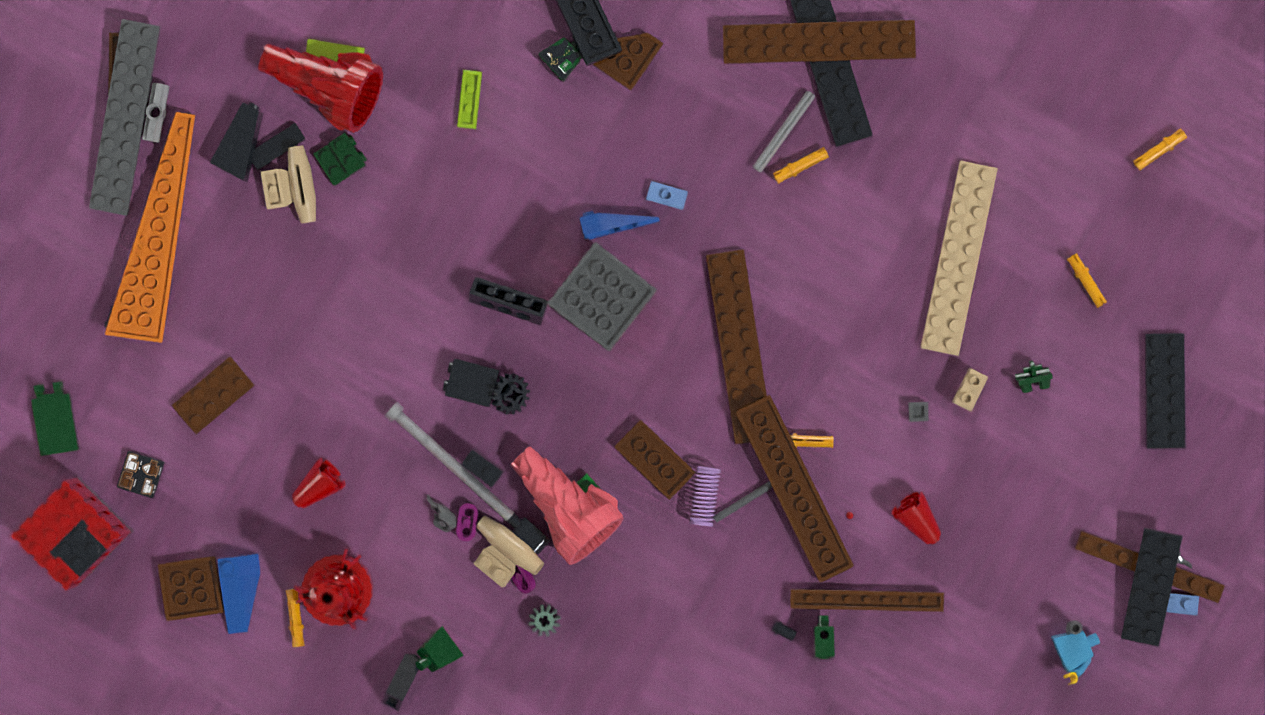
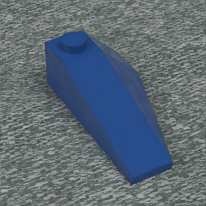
M259 554L217 559L228 634L248 632L261 574Z

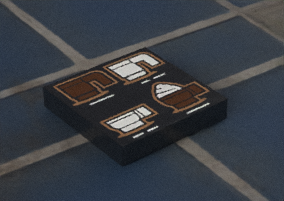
M128 451L116 488L154 499L165 462Z

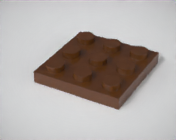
M216 555L158 564L166 621L224 613Z

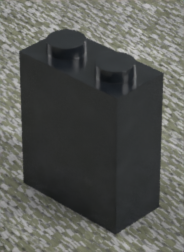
M454 358V362L450 361L447 370L450 373L449 380H445L442 391H445L444 396L490 407L492 399L489 396L494 393L490 388H495L493 382H497L500 370Z
M473 448L461 463L464 468L491 488L505 472L503 468L476 448Z

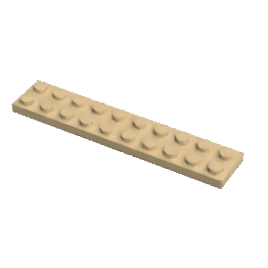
M959 161L920 347L922 349L959 356L998 168Z

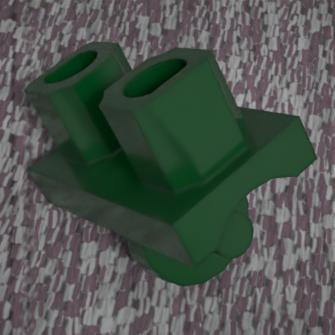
M1033 360L1029 361V367L1023 368V373L1015 374V380L1023 393L1033 391L1031 383L1038 382L1040 389L1050 388V380L1053 379L1052 372L1050 373L1048 367L1042 368V364L1035 365Z

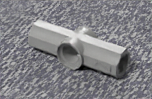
M152 84L149 105L146 109L147 116L142 140L157 143L160 141L163 120L166 116L165 109L170 88L168 85ZM154 108H159L160 115L156 118H153L152 110Z

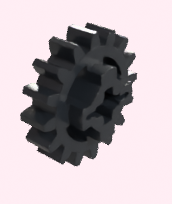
M505 373V377L499 376V382H493L495 388H490V390L494 393L489 397L494 399L491 404L496 406V410L505 415H515V411L522 412L521 406L526 407L525 400H530L526 396L527 393H530V390L526 389L529 384L524 382V378L514 373L512 375Z

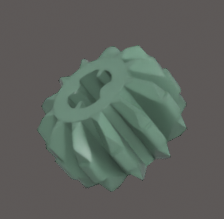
M541 604L540 612L537 608H533L536 615H529V618L535 619V621H530L528 624L529 626L536 625L532 632H536L539 629L538 636L540 637L543 631H545L546 637H549V630L554 634L556 633V629L553 626L560 627V623L555 622V620L561 619V616H554L558 611L557 609L550 612L551 605H548L547 610H544V606ZM544 616H547V620L550 621V623L542 625V621L539 620L540 617L543 618Z

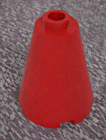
M323 458L318 459L293 492L292 501L298 508H307L342 490L346 486L345 480L341 481L339 478L341 473L329 460L322 461Z
M916 491L909 494L900 501L902 505L898 508L896 506L893 508L892 516L925 544L933 545L940 540L941 531L924 493L920 491L919 494Z

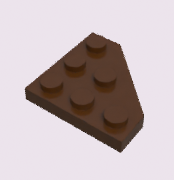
M649 33L617 38L622 52L592 65L632 91L664 44Z

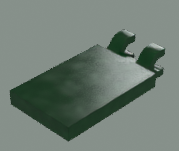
M63 381L52 383L55 393L45 394L44 384L33 386L37 399H31L40 456L80 450L71 394L64 393Z

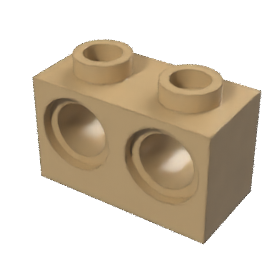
M968 368L952 403L967 411H972L988 377Z

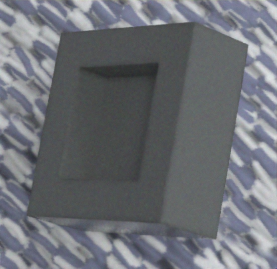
M928 402L908 403L909 422L929 421Z

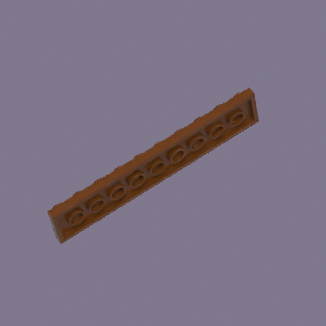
M915 20L723 25L724 64L916 59Z
M742 249L706 255L735 444L750 442L735 411L767 396L745 252Z
M769 394L735 411L819 582L821 583L854 567L771 395Z

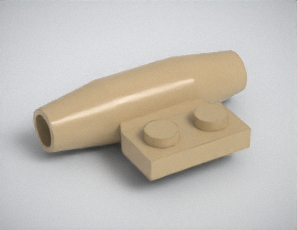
M303 145L289 147L288 171L280 168L261 172L267 210L286 207L294 202L301 224L315 222L316 195L310 163Z
M484 516L478 522L476 528L488 540L491 546L483 549L474 565L503 588L507 585L515 573L516 565L533 575H536L542 569L544 562L529 545L507 527L488 516Z

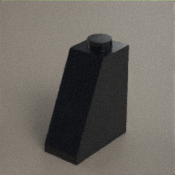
M405 653L381 703L399 711L419 671L415 664L420 659L417 655Z

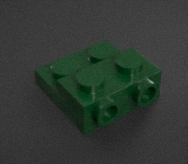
M346 133L340 135L314 153V156L334 187L366 167L365 161L367 159L362 151L358 152L354 147L357 143L351 134L349 136Z

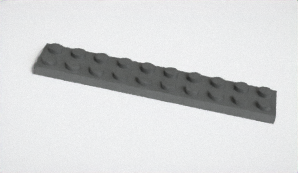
M125 19L121 20L89 209L128 215L161 26Z

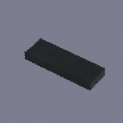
M292 124L254 149L252 163L258 171L288 152L289 147H295L306 140L297 124Z

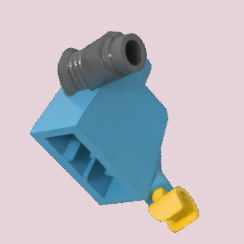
M1077 620L1067 623L1066 633L1051 637L1065 671L1070 672L1063 676L1064 679L1070 677L1068 685L1075 684L1078 681V678L1085 672L1091 663V658L1094 656L1091 647L1100 644L1096 633L1086 637L1082 630V624Z

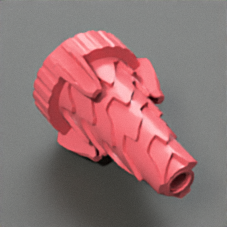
M532 447L526 448L510 465L523 480L526 489L535 498L533 502L544 513V519L548 523L553 544L559 555L569 565L576 564L591 554L621 525L624 518L617 509L618 500L592 484L588 486V491L585 493L575 480L571 482L561 469L555 468L546 457L543 458Z

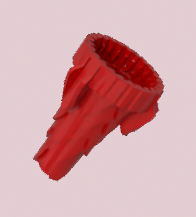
M266 44L258 66L260 72L276 78L279 82L294 89V93L310 99L309 103L319 106L318 110L338 130L342 131L345 129L352 133L358 132L370 118L379 99L383 84L382 68L380 65L373 63L370 55L366 53H339L337 61H334L323 55L317 57L308 52L300 53L288 47L283 49Z
M345 549L344 554L327 555L310 566L308 572L304 575L302 585H294V590L299 592V599L295 600V603L303 602L307 608L306 610L312 614V617L316 620L318 619L323 624L326 623L330 626L349 624L354 630L357 629L355 623L357 619L365 622L369 619L365 616V612L372 602L374 584L367 567L359 561L362 556L359 554L356 558H353L348 554L349 549ZM325 592L333 596L331 603H326L323 600Z

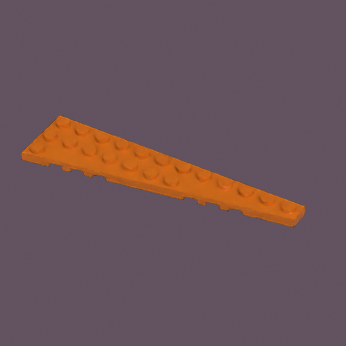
M175 112L104 335L159 343L163 341L195 115Z

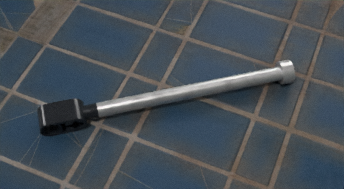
M396 402L385 414V417L391 423L395 420L505 519L513 527L511 531L539 555L551 540L527 518L523 517L521 519L404 414L402 412L404 408Z

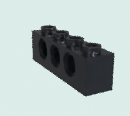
M475 277L469 292L468 302L540 326L548 307V300Z

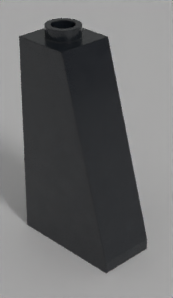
M242 102L210 161L214 166L246 183L249 180L253 153L256 148L263 113L258 111L260 107L252 102H249L248 105Z

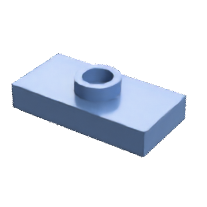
M651 181L646 200L683 210L688 191Z

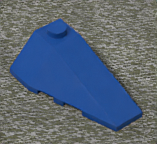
M594 211L582 213L583 217H580L585 241L660 222L659 217L606 213L594 214Z

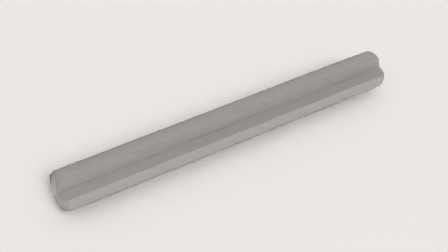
M806 91L753 165L756 171L762 172L815 98L813 93Z

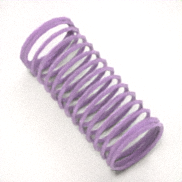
M697 467V472L709 474H697V477L712 480L695 479L696 481L710 484L695 483V485L708 488L695 487L694 489L711 493L693 492L694 494L709 497L693 496V498L707 501L693 500L692 502L710 506L692 504L693 507L708 510L691 509L692 511L706 513H691V515L709 519L690 517V524L713 527L714 523L711 521L714 518L709 516H715V514L710 512H715V509L712 508L716 507L713 504L717 502L711 499H717L713 495H717L718 493L715 491L719 489L712 486H719V484L714 482L720 481L716 479L720 477V475H717L721 473L720 469Z

